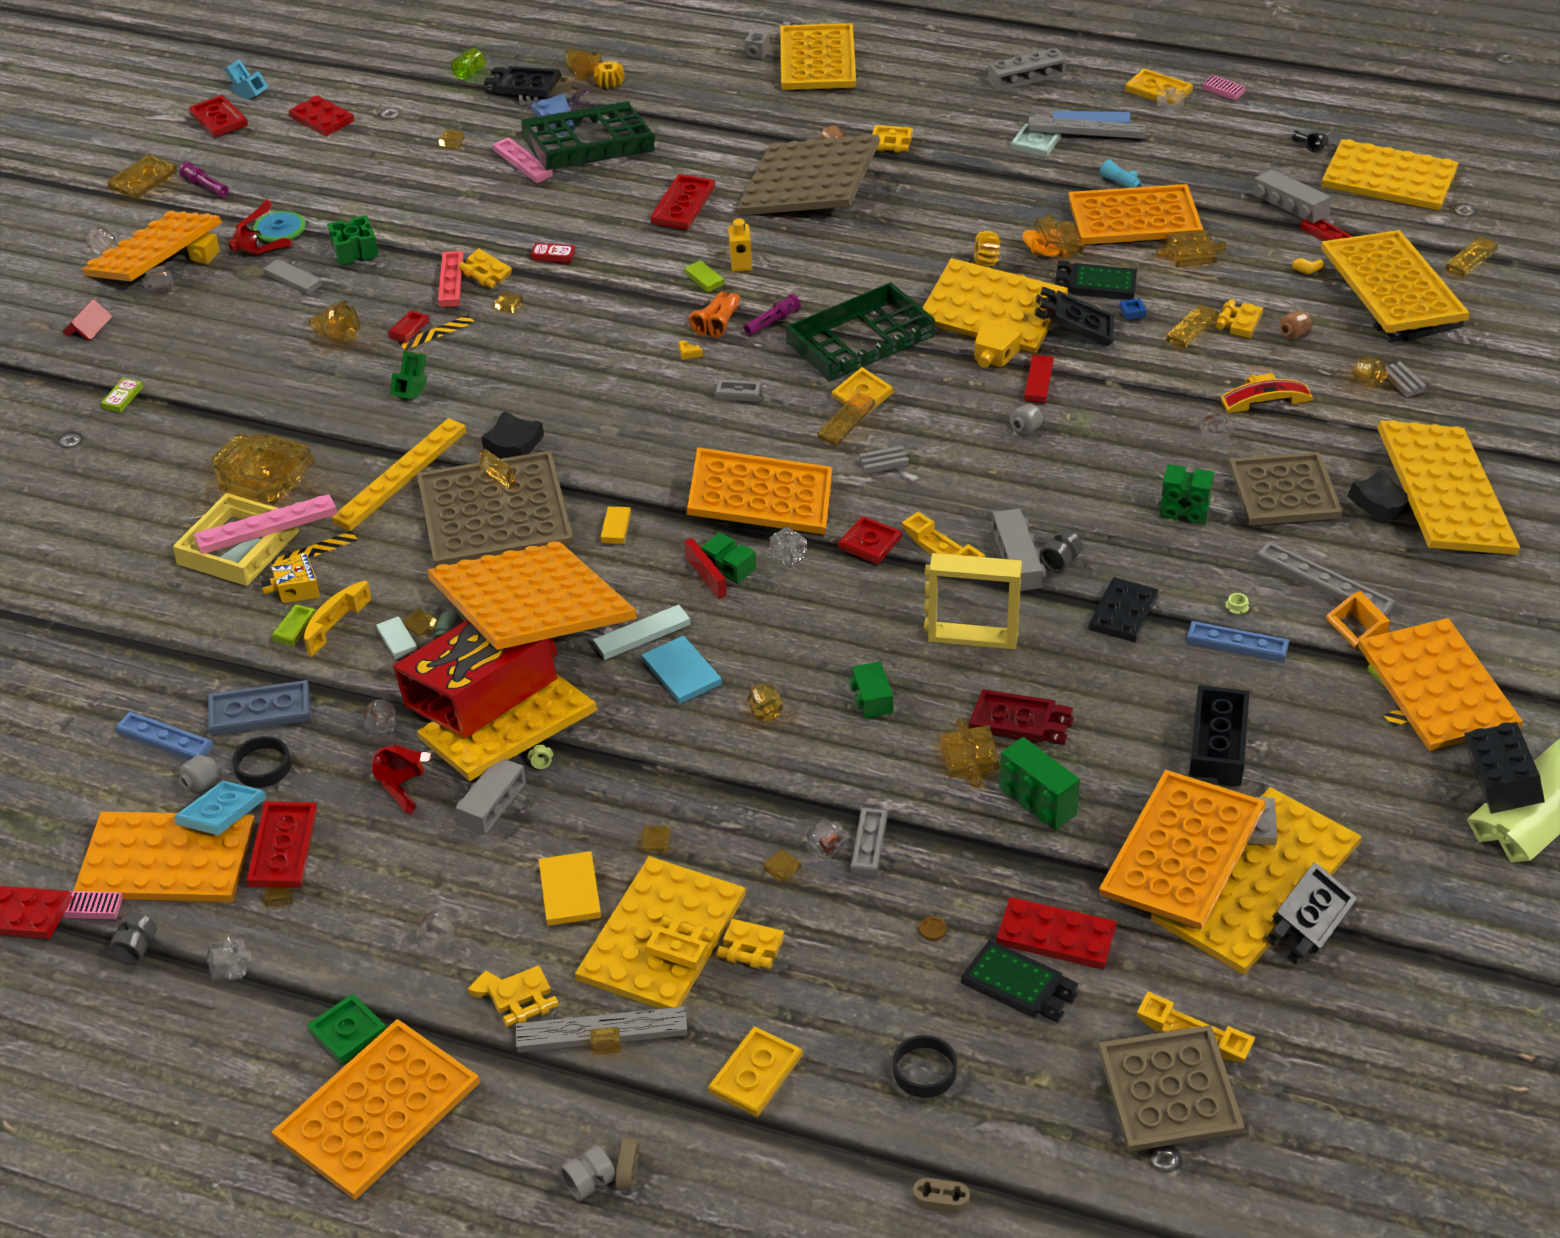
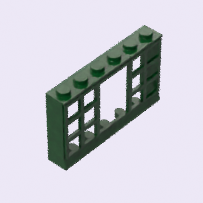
M629 101L521 120L522 138L546 171L655 150V133L650 130ZM625 111V116L622 117L619 112ZM607 114L609 119L605 120L602 115ZM590 117L592 123H597L600 120L613 138L582 144L566 121L572 120L574 126L577 127L581 124V118ZM620 122L623 127L611 128L609 123ZM553 123H554V126H555L556 128H555V129H551V127L549 126V124H553ZM531 127H536L538 132H534ZM567 131L570 136L558 138L555 133ZM627 131L630 135L618 137L615 132ZM550 134L553 139L541 141L538 136ZM574 140L577 145L565 147L562 142ZM557 143L559 148L547 150L544 145Z
M892 282L786 326V343L824 375L829 382L935 336V318ZM892 304L898 310L887 314L881 308ZM876 311L882 317L870 321L864 315ZM902 313L909 318V320L900 324L892 319V317ZM859 317L888 344L885 345L880 341L876 344L874 350L866 352L864 349H861L857 355L836 337L830 329ZM887 320L893 327L882 331L876 326V324ZM913 323L918 326L913 327L910 333L904 329V327ZM898 330L904 335L902 337L896 334L892 340L887 334ZM823 332L830 337V339L820 343L813 338V336ZM834 342L841 347V349L832 353L824 348V346ZM847 352L853 359L849 360L843 357L839 361L835 357Z

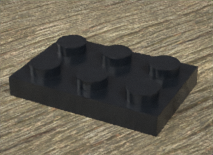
M1113 577L1089 623V630L1136 643L1159 596V589Z

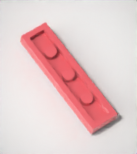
M463 251L442 252L438 296L439 307L460 306L463 271L458 269V266L461 262H464Z

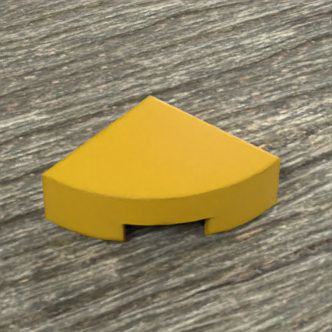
M678 341L682 360L703 357V350L700 346L691 345L688 341Z
M485 970L468 988V993L477 998L489 995L487 991L488 985L502 979Z

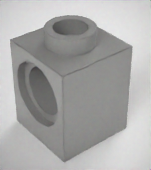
M751 30L745 39V57L763 59L770 49L769 32Z

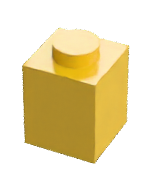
M208 232L187 245L190 261L209 264L220 252L217 235Z

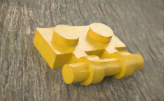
M874 126L872 135L878 134L880 139L876 149L877 152H884V150L894 151V153L898 154L909 152L913 128Z
M480 248L467 258L466 263L461 262L458 266V269L463 271L464 275L469 278L473 277L479 281L480 285L494 289L496 283L501 284L512 272L511 267Z
M1229 299L1223 305L1222 313L1216 319V328L1222 330L1224 327L1230 328V334L1251 338L1262 316L1263 308L1242 303L1239 308L1235 306L1236 301L1234 299Z
M665 916L662 920V927L657 926L645 946L646 953L697 970L708 951V943L704 942V940L713 943L716 938V932L707 930L706 926L700 924L694 926L685 923V920L679 917L673 919Z
M732 919L723 938L725 947L719 946L717 957L725 958L727 962L734 964L737 961L750 964V967L760 969V967L771 969L773 958L777 957L784 940V931Z
M539 965L488 985L487 991L498 1013L510 1011V1014L503 1016V1022L506 1027L516 1023H526V1019L538 1014L540 1016L546 1015L550 1012V1009L559 1006L555 996L547 999L543 997L550 993L551 988ZM529 1001H533L534 1003L533 1005H530L523 1009L520 1007V1005L527 1003Z

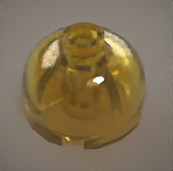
M566 49V67L569 72L576 74L575 78L586 80L587 76H593L594 67L602 63V55L599 53Z
M347 301L329 305L322 314L321 331L330 341L336 344L356 342L359 338V335H356L357 329H360L359 318L354 307L347 305Z

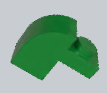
M403 351L401 372L392 373L390 395L407 399L419 396L427 381V375H424L426 354Z

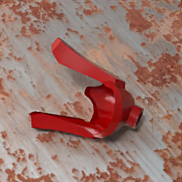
M265 200L259 208L235 226L236 231L232 236V240L228 241V246L233 253L239 251L249 253L250 255H257L269 250L293 246L292 239L280 238L258 248L256 233L261 235L260 231H253L247 228L246 224L269 212L272 205L270 200Z
M394 744L393 747H383L375 753L371 764L372 773L375 779L382 783V786L397 801L403 812L412 815L417 805L400 784L414 777L424 775L425 770L420 761L430 762L432 754L418 752L408 747Z

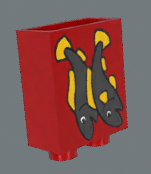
M466 620L393 665L405 707L463 738H467L558 679L553 658L557 656V648L552 638L496 650L469 620Z

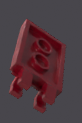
M982 689L968 723L969 731L1018 739L1024 737L1027 740L1037 742L1049 740L1052 744L1065 745L1068 738L1067 734H1065L1067 727H1072L1074 721L1072 716L1073 707L1056 705L1055 700Z

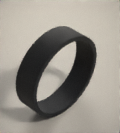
M261 736L247 740L236 749L232 758L237 779L244 785L255 788L267 787L278 783L285 778L291 768V758L287 745L282 740L270 736ZM260 749H275L286 756L283 763L277 769L267 774L250 775L238 769L240 762L245 756Z
M930 1035L911 1037L902 1042L894 1053V1079L903 1091L912 1096L930 1098L941 1095L953 1085L956 1079V1054L947 1042L938 1037ZM930 1048L943 1053L950 1060L953 1068L944 1080L935 1084L921 1085L907 1080L899 1072L897 1064L906 1053L914 1049Z

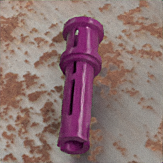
M184 162L180 166L179 175L182 178L189 179L194 185H202L222 198L227 196L229 192L228 187L207 176L203 169L194 167L191 162Z
M792 293L782 302L774 303L772 309L743 325L745 333L748 336H752L778 319L785 320L790 313L800 311L802 306L799 298ZM768 318V320H766L765 322L759 324V322H761L762 320Z

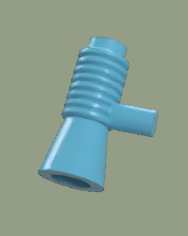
M1111 159L1106 160L1102 164L1099 171L1100 177L1114 181L1122 188L1142 187V182L1137 178V171L1127 172L1116 165Z

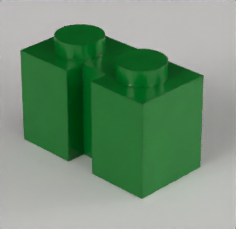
M720 532L701 547L721 574L736 584H739L756 570L755 551L742 544L737 546L734 539Z
M881 661L852 666V677L848 678L849 688L851 692H855V705L857 709H861L864 719L892 714L893 693Z

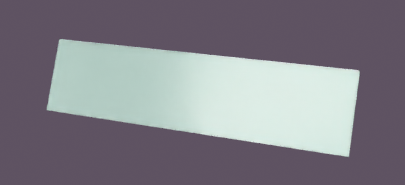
M676 605L593 639V646L602 658L606 660L691 625L690 618L680 605Z

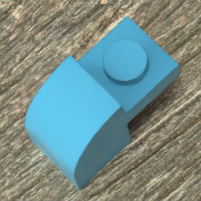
M240 59L224 69L233 83V86L230 88L239 97L251 99L268 88L259 71L250 75Z

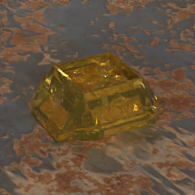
M236 434L211 458L220 491L273 506L291 489L297 487V483L315 463L314 456L308 445L270 434L251 436Z

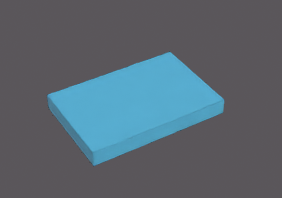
M681 636L642 654L644 664L679 704L722 685V678L685 636Z
M222 780L175 815V824L219 835L266 799L265 791Z

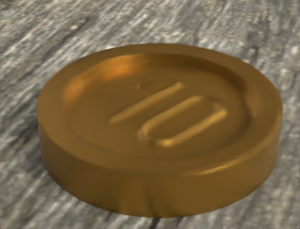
M926 917L919 924L920 935L928 941H938L946 935V923L939 917Z

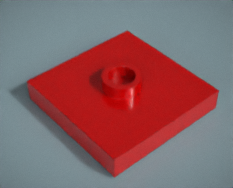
M862 516L839 540L838 549L879 564L902 539V531Z

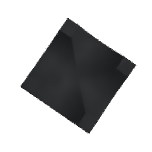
M503 411L496 425L481 437L483 451L506 458L530 454L544 437L543 423L536 420L524 421L513 416L511 413Z
M1383 469L1377 471L1366 480L1353 482L1347 495L1358 507L1364 509L1381 523L1412 509L1407 493L1396 485L1389 474Z

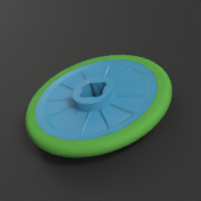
M277 211L259 218L254 224L253 231L259 230L261 235L256 233V237L264 242L271 243L280 238L294 239L304 231L306 223L304 218L295 212Z

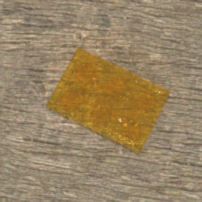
M148 154L109 179L107 184L108 188L137 199L169 179L178 171L176 165Z

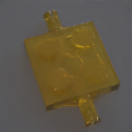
M1051 213L1047 214L1045 219L1036 218L1034 226L1044 247L1059 250L1067 260L1072 257L1071 252L1082 253L1085 246L1081 242L1073 223L1057 221Z
M1207 230L1167 234L1166 243L1168 248L1156 249L1157 258L1169 256L1174 261L1176 267L1211 264L1217 261L1215 251L1226 250L1225 241L1213 243L1209 238Z
M959 718L956 721L959 731L939 734L949 778L959 776L971 777L972 786L977 788L978 782L980 788L983 785L980 774L1000 769L990 725L969 729L967 719L962 718V725Z

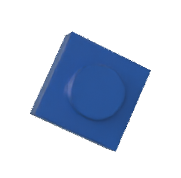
M1140 298L1120 301L1119 309L1125 320L1146 317L1147 310Z

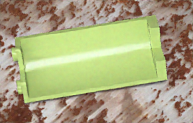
M1560 739L1534 760L1541 778L1544 803L1490 814L1487 803H1485L1466 819L1479 842L1499 840L1511 863L1531 861L1560 834Z

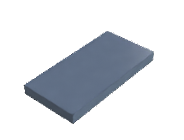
M308 680L208 694L210 735L311 721Z

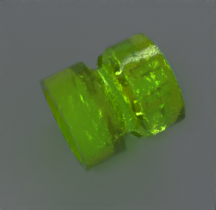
M477 48L468 49L451 62L453 73L462 81L468 80L486 66L485 57Z

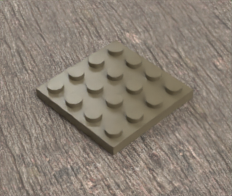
M1320 452L1229 459V468L1249 526L1341 519L1342 509Z
M1211 1025L1099 1042L1098 1051L1128 1152L1242 1134L1244 1132L1245 1126Z

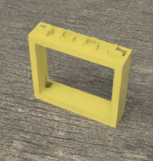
M226 493L173 545V550L178 565L248 586L299 532V528L296 526L264 536L239 563L207 553L201 554L195 541V533L222 526L232 516L246 519L250 516L279 509Z
M932 553L930 565L925 566V578H929V581L925 583V596H929V599L925 600L924 614H929V617H925L924 631L928 632V642L1016 649L1019 628L1022 560ZM938 576L1009 582L1007 628L937 622Z

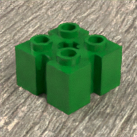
M367 215L351 218L350 222L344 223L341 220L327 223L330 242L339 266L352 264L358 258L371 260L372 258L379 257L376 236Z
M1168 464L1163 479L1159 517L1178 520L1179 516L1187 517V522L1206 525L1211 504L1214 471L1195 469V473L1186 472V467Z

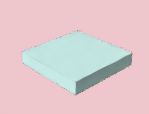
M1025 124L1011 142L1010 149L1047 157L1061 139V133L1029 131V125Z

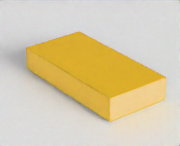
M608 506L601 533V543H625L631 517V507Z

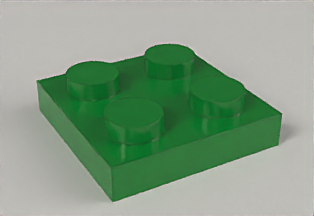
M353 993L307 1024L308 1032L341 1065L361 1052L387 1029L386 1025Z

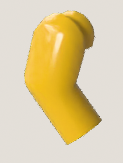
M1298 258L1292 262V268L1305 275L1321 270L1325 266L1321 259L1310 262L1303 258Z

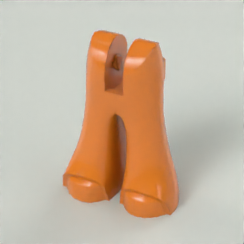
M721 291L707 307L702 310L693 311L688 317L693 331L700 335H706L709 330L712 337L719 338L723 336L732 313L738 309L740 296L734 293L728 295L726 292Z

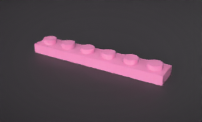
M328 494L280 509H274L260 515L250 516L236 522H230L219 527L206 529L195 533L194 537L201 554L336 515L337 509Z

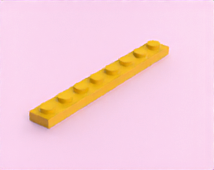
M450 418L445 420L342 507L336 515H333V524L347 531H352L414 478L417 473L421 472L466 433V426Z

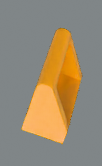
M1361 591L1349 596L1326 616V620L1355 650H1359V639L1388 633L1390 620ZM1353 615L1367 631L1357 638L1340 619Z

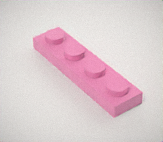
M509 137L493 144V150L534 182H543L545 179L553 176L552 169L546 171L535 156Z

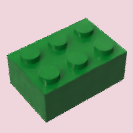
M1024 737L1001 752L999 788L1005 795L1012 797L1024 809L1029 810L1042 823L1047 824L1055 831L1078 814L1080 778Z

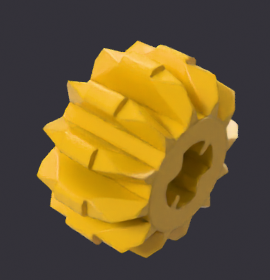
M611 60L609 62L603 61V63H598L593 71L595 84L600 88L614 89L615 86H621V83L624 82V69L618 62H611Z
M984 231L979 232L975 237L973 257L976 264L994 266L998 261L1001 248L998 234Z

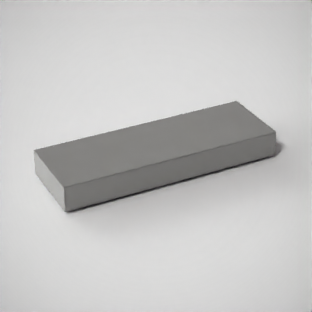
M280 259L263 268L265 275L307 295L322 286L320 278Z
M861 808L850 873L877 876L888 810Z

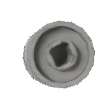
M597 1145L582 1153L581 1160L574 1158L560 1167L562 1179L569 1192L577 1201H581L593 1194L595 1186L602 1188L616 1179V1173L610 1159L603 1149Z

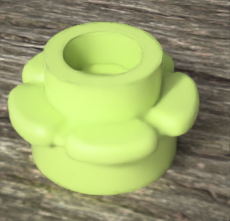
M1241 593L1231 594L1225 603L1226 609H1229L1234 615H1241L1249 610L1248 598Z
M536 745L533 750L529 751L528 759L531 760L533 767L545 769L551 764L553 751L549 747Z

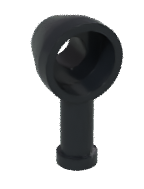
M1295 130L1292 134L1293 140L1305 142L1308 150L1313 153L1321 151L1328 144V137L1323 133L1314 132L1306 135Z

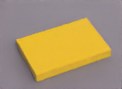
M1143 68L1125 85L1124 91L1175 107L1193 90V84Z
M591 851L539 859L547 926L601 918Z
M754 1026L710 1083L708 1093L758 1117L803 1056V1049Z

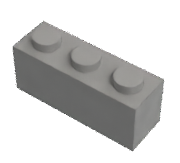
M503 759L487 768L478 781L472 784L470 791L465 797L458 801L455 809L458 824L486 835L525 785L524 766Z

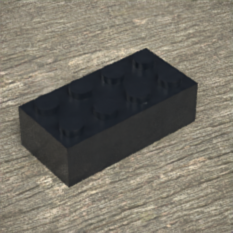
M1198 685L1189 777L1217 778L1218 784L1241 786L1245 763L1250 691Z
M1506 722L1499 726L1486 729L1478 728L1472 732L1464 733L1469 759L1490 814L1545 802L1540 774L1517 722Z

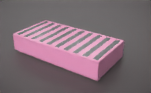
M1214 75L1208 78L1202 86L1203 90L1234 101L1245 93V86Z
M70 891L73 899L63 918L117 919L123 901L121 893Z

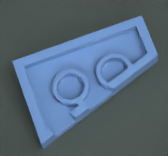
M564 93L540 100L531 105L532 112L537 117L570 111ZM572 120L566 121L572 131H575L576 128ZM553 123V124H549V126L551 127V129H555V128H556V127L554 126V123ZM564 131V132H559V133H556V134H557L558 136H561V135L567 134L568 132H567V131Z

